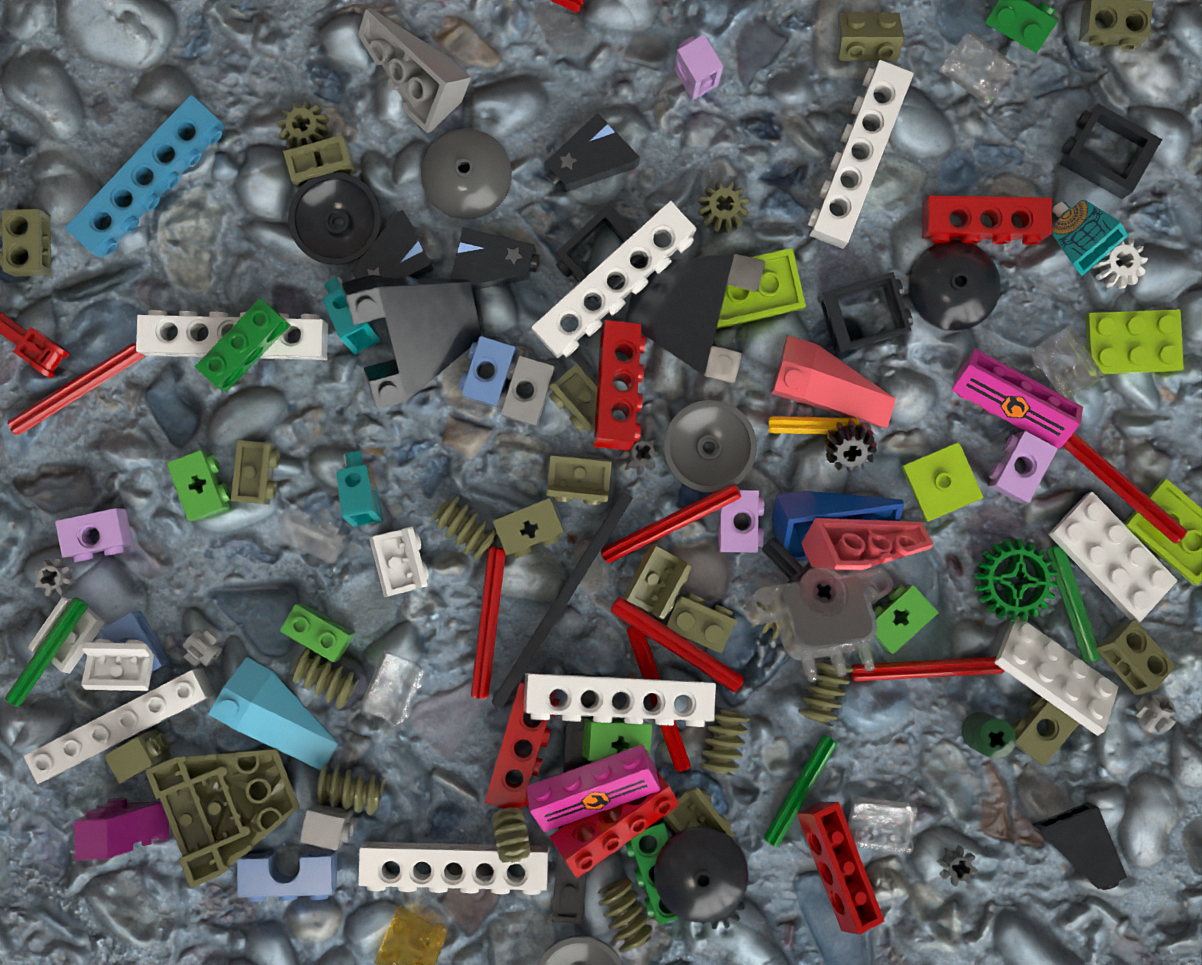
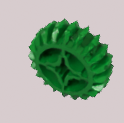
M1005 539L1002 542V547L997 543L991 545L993 554L988 551L982 553L986 563L977 561L975 564L978 568L982 569V572L973 573L972 575L974 579H981V584L973 586L974 591H983V594L977 600L980 603L989 601L985 608L987 612L996 610V618L1003 619L1006 615L1008 621L1015 622L1017 616H1019L1021 621H1027L1028 613L1032 617H1038L1039 610L1037 606L1044 610L1049 608L1044 599L1055 598V595L1049 592V588L1058 587V583L1050 581V576H1055L1058 572L1055 569L1047 568L1052 564L1053 560L1052 558L1042 559L1045 554L1043 548L1035 550V543L1027 542L1024 546L1022 539H1015L1013 544L1009 539ZM1012 555L1007 569L1000 574L994 573L998 564L1003 559ZM1023 557L1033 566L1036 578L1031 577L1027 573ZM1020 577L1022 580H1027V583L1011 584L1010 581H1004L1003 578ZM993 583L1003 586L1007 604L999 598ZM1029 587H1036L1032 596L1024 603L1019 604V599L1023 598L1024 591Z

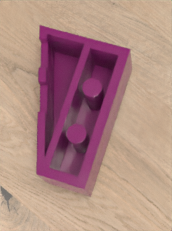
M127 798L108 799L106 804L97 805V809L85 811L86 815L74 821L75 861L109 859L133 851L134 843L141 841V846H147L152 844V839H168L169 821L162 802L127 803Z

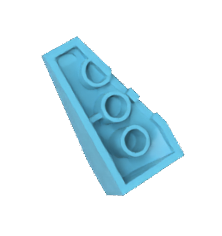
M247 657L223 687L208 715L247 736L321 770L324 764H328L339 743L315 716H312L303 706L295 693H292L285 686L275 671Z

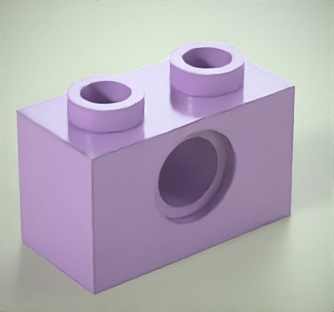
M705 34L697 39L692 36L684 40L679 45L674 70L693 101L719 85L723 69L721 61Z
M1027 431L1018 432L1016 435L1012 434L1004 445L1003 450L1006 453L1002 461L996 462L989 474V478L992 480L988 487L1020 504L1029 503L1058 448ZM1017 458L1022 459L1025 463L1026 468L1023 474H1019L1015 470L1014 463Z
M740 490V499L719 509L718 552L758 553V547H763L764 534L763 528H758V516H763L764 498L759 497V491ZM738 513H744L749 518V525L743 531L738 530L733 524V519Z
M115 508L55 521L62 558L74 557V562L94 559L93 553L104 551L105 556L123 553V547L133 545L126 509ZM94 528L100 533V539L96 544L90 539L91 531Z

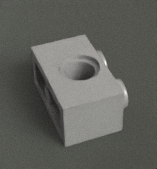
M519 356L517 363L512 361L507 375V379L511 380L508 392L502 391L498 403V408L502 409V417L538 428L550 390L549 385L552 383L555 374V366L523 356ZM524 383L531 384L534 387V393L528 399H522L517 395L518 387Z
M317 801L307 810L300 842L338 850L344 842H348L350 836L354 835L358 820L357 817H353L355 807L345 810L342 804L332 807L329 801L323 805Z

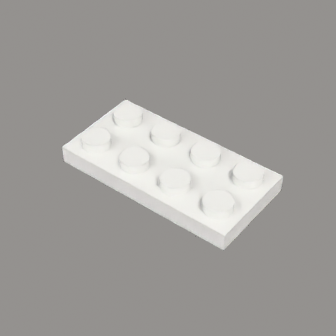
M1093 492L1087 493L1048 534L1130 620L1135 619L1138 623L1146 617L1178 581Z
M1017 616L1015 622H1010L994 663L1097 736L1106 731L1118 686L1026 621H1021L1019 616Z

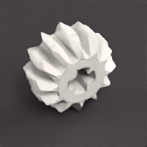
M1129 238L1125 242L1122 241L1092 267L1100 269L1101 273L1097 274L1096 279L1106 278L1105 287L1109 288L1115 284L1117 289H1123L1127 284L1131 286L1138 282L1137 276L1145 274L1146 270L1141 264L1146 263L1148 258L1140 257L1139 253L1142 252L1143 246L1134 248V238ZM1119 259L1123 263L1121 266H1118L1116 263Z

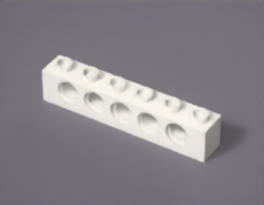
M879 60L875 69H868L862 84L867 89L863 97L858 95L851 113L856 115L853 125L847 123L840 141L844 142L845 145L842 153L836 152L832 160L830 169L834 170L831 181L825 180L819 197L823 198L820 209L814 208L808 225L812 226V230L809 236L842 249L849 242L913 77V72ZM873 94H883L886 97L887 102H877L874 99ZM866 120L873 122L876 126V131H867L863 127L862 122ZM851 149H861L865 154V159H856L852 155ZM848 176L852 178L854 187L847 188L843 186L840 177ZM829 205H840L843 208L844 214L842 216L833 215L830 212Z
M670 201L531 327L532 331L557 359L562 354L568 357L579 347L580 344L577 341L585 333L588 336L594 334L603 325L600 320L608 312L611 315L617 313L626 304L623 299L630 292H633L635 295L639 293L649 283L646 278L652 272L656 271L658 274L662 272L672 262L669 257L677 250L681 253L684 252L695 241L692 236L695 234L696 227ZM658 234H664L670 239V245L660 248L655 245L653 238ZM635 255H642L647 259L648 264L642 269H637L631 265L630 259ZM611 276H620L623 278L625 285L619 290L611 289L607 285V280ZM590 296L598 297L602 302L601 307L596 311H590L584 306V301ZM567 317H573L579 323L578 328L573 332H566L561 328V322Z
M149 310L148 315H137L136 352L145 356L204 357L246 312L240 313V317H228V313L209 312V317L198 316V313L193 311H179V316H167L166 311ZM279 313L291 326L272 344L260 359L327 360L328 323L320 319V316L316 314H301V319H289L288 314ZM176 326L178 334L173 340L169 341L167 339V331L171 327ZM202 327H207L209 331L208 337L203 341H198V331ZM294 329H300L301 337L299 341L290 344L288 341L289 333Z
M203 667L191 670L24 755V758L36 783L39 784L198 704L216 693Z
M526 673L523 711L531 713V719L550 720V714L562 715V720L581 721V716H593L594 722L612 723V717H625L624 723L643 724V718L655 719V724L674 725V720H686V726L704 727L705 721H714L716 683ZM554 689H562L565 694V700L559 706H552L549 702V695ZM587 690H592L596 695V701L591 707L585 708L581 704V695ZM617 692H623L627 698L625 706L620 709H615L612 705V698ZM649 693H653L657 697V705L652 710H646L643 706L644 697ZM683 694L686 696L688 704L683 711L678 712L674 707V701L676 697Z
M364 842L360 847L359 886H367V890L383 891L386 887H398L399 891L412 892L416 891L417 887L429 888L430 892L435 893L446 892L448 888H460L462 893H477L479 889H491V892L494 894L510 893V890H522L523 894L537 895L541 893V890H547L549 846L530 845L531 852L528 858L514 863H502L499 860L496 845ZM395 861L400 867V872L397 874L389 873L386 870L385 862ZM421 861L428 863L431 867V873L427 875L419 873L416 869V863ZM456 862L460 864L463 872L460 875H452L447 870V864ZM481 863H488L493 867L494 873L490 876H483L479 873L477 866ZM512 864H520L525 869V873L520 877L512 876L509 873L508 867Z

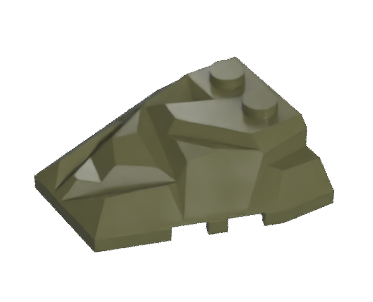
M277 749L175 757L145 770L155 798H160L182 854L179 860L190 889L221 876L267 834H270L300 808Z

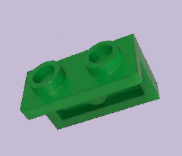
M998 0L985 23L1037 54L1057 24L1058 17L1054 15L1057 10L1043 1L1037 5L1030 0Z

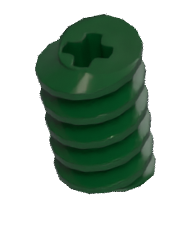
M986 712L972 713L965 718L962 724L961 734L965 743L970 748L989 758L999 759L1006 757L1016 745V734L1013 727L1008 722Z

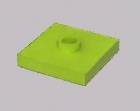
M960 442L901 466L925 522L934 520L984 498Z

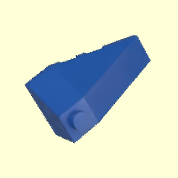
M814 491L777 494L772 513L774 537L798 562L806 561L808 558L801 543L815 518L900 521L905 503L902 499Z

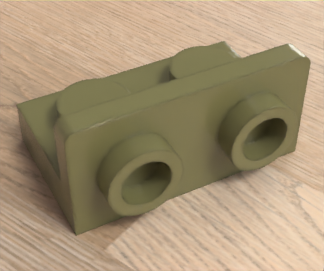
M689 592L686 598L679 595L666 627L684 638L722 654L733 626H736L738 621L731 618L733 611L717 604L714 610L703 605L705 599Z

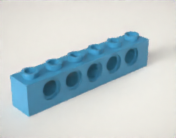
M191 94L73 218L65 229L97 257L102 259L104 256L110 255L118 247V241L138 226L139 219L145 212L153 210L159 204L161 195L167 189L175 187L181 179L180 175L188 167L196 165L201 159V153L209 145L215 144L221 138L222 131L226 127ZM195 129V136L191 140L185 141V134L189 130ZM174 151L173 160L164 163L165 155L168 152ZM153 173L152 182L148 185H143L144 177L147 174ZM132 195V203L128 207L123 208L122 202L124 198ZM111 217V225L107 229L102 230V222L106 218Z

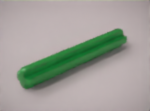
M1058 544L1046 549L1048 558L1053 560L1051 568L1058 572L1055 575V579L1058 583V588L1082 659L1085 663L1095 662L1101 659V655L1095 649L1098 644L1071 564L1065 551Z
M77 597L72 599L7 693L5 700L8 703L18 707L25 700L87 610L88 604L84 600Z
M823 735L765 833L764 840L770 845L779 846L837 746V742L831 737Z

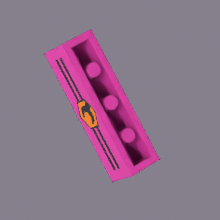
M974 348L956 373L951 391L957 393L962 399L972 401L983 407L988 413L1007 420L1014 427L1023 429L1058 449L1065 444L1081 424L1084 407Z
M643 744L527 786L530 812L543 832L661 791L656 767Z

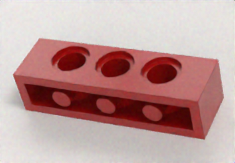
M929 195L922 202V238L931 239L932 243H948L950 239H961V243L976 244L980 243L981 239L992 240V244L997 245L1009 244L1011 240H1022L1024 245L1041 244V241L1052 234V198ZM951 214L960 217L962 221L961 227L951 224L949 218ZM981 215H986L991 219V228L982 225L980 221ZM1011 216H1017L1021 219L1022 228H1017L1012 224Z
M605 320L600 331L593 447L630 451L634 442L640 439L641 423L636 422V412H640L642 408L643 396L642 393H638V382L642 383L644 364H639L640 354L644 353L646 336L641 335V324ZM622 352L628 356L629 360L621 361L616 357L615 353ZM621 381L625 383L627 390H618L613 382ZM619 410L623 412L626 419L617 420L613 417L611 411Z
M521 680L484 802L485 804L502 809L519 808L521 810L523 805L529 807L527 786L529 785L531 775L538 777L543 760L537 757L540 745L547 746L552 730L546 728L548 720H541L535 725L525 721V712L523 711L524 680ZM555 689L549 695V702L552 706H559L560 699L555 698L557 691ZM526 739L532 744V751L528 754H521L516 750L515 743L518 740ZM512 769L519 770L523 774L524 780L519 784H513L508 781L507 772Z
M658 771L657 776L661 791L568 823L549 836L576 878L592 869L597 863L611 853L616 852L625 843L680 805L670 786Z
M820 802L798 812L797 817L841 931L860 935L885 922L840 803Z

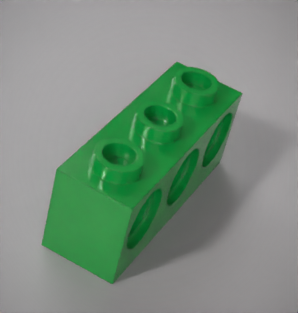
M260 298L194 367L216 388L227 392L291 325L272 306Z
M663 817L625 843L629 857L635 856L639 868L634 869L639 887L645 886L649 896L644 899L649 917L656 916L658 925L680 918L667 907L659 904L660 897L656 890L655 880L649 874L651 867L655 866L659 851L669 839ZM645 835H651L656 839V843L652 848L646 849L640 846L639 840Z

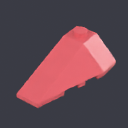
M787 335L770 394L888 428L896 400L893 396L818 344Z
M815 518L801 545L811 567L836 570H864L930 549L933 546V542L922 522Z

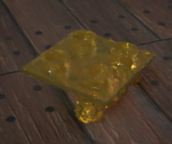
M398 905L375 964L436 965L442 947L448 937V927L441 923H437L434 926L401 905Z

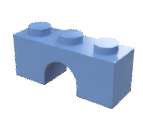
M337 850L305 851L300 857L299 874L295 876H286L277 869L275 852L246 853L237 860L238 897H248L250 902L264 901L267 897L279 896L281 901L295 900L298 896L310 895L312 900L327 899L337 888Z

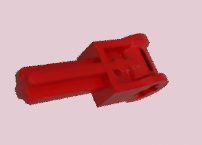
M0 312V334L16 345L13 353L42 374L53 378L55 376L54 370L64 357H69L70 352L39 330L30 327L27 331Z

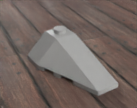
M371 8L365 10L357 35L376 65H382L390 78L387 81L392 90L397 89L405 102L402 107L407 115L426 133L431 132L462 102L471 76L451 58Z

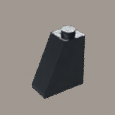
M1086 802L1032 824L1034 831L1087 882L1097 889L1109 890L1119 885V881L1127 878L1100 809L1092 803Z

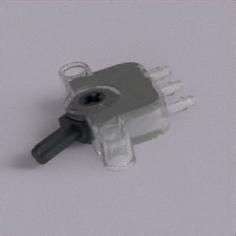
M771 538L762 547V551L790 580L786 584L758 589L744 603L743 614L745 618L753 624L776 622L786 653L794 659L801 660L809 682L818 680L815 658L830 656L837 676L841 677L847 674L842 653L858 650L865 670H874V658L869 641L876 635L877 622L871 605L877 603L892 590L893 581L891 576L882 569H871L839 575L831 569L811 567L809 562L802 567L776 538ZM870 583L876 587L877 591L872 588ZM757 601L765 606L766 611L758 607Z

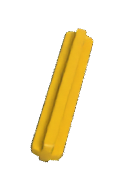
M771 416L768 419V431L770 433L827 435L828 430L837 431V422L846 426L851 419L856 426L859 424V421L856 418Z

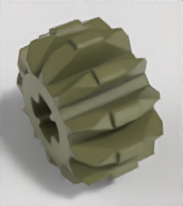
M306 100L302 103L301 108H299L296 102H292L291 107L293 110L291 112L282 109V114L286 119L277 121L279 128L283 129L279 133V137L287 141L286 146L289 149L325 140L322 135H328L331 132L330 128L326 126L329 118L326 114H321V107L317 104L311 107L309 101ZM307 123L308 129L302 132L301 125Z
M716 181V191L712 187L707 186L705 188L707 196H700L698 203L704 206L698 210V215L707 216L703 222L704 226H709L712 222L715 223L713 230L715 233L719 232L721 225H724L726 233L732 231V224L740 228L743 224L741 218H747L749 211L743 208L749 204V198H740L744 189L740 187L734 192L732 190L734 182L732 181L728 182L726 188H723L721 181ZM719 203L721 205L728 203L730 205L728 211L726 209L719 211Z
M507 808L494 813L491 821L499 860L502 863H514L528 858L531 851L523 812L519 808Z

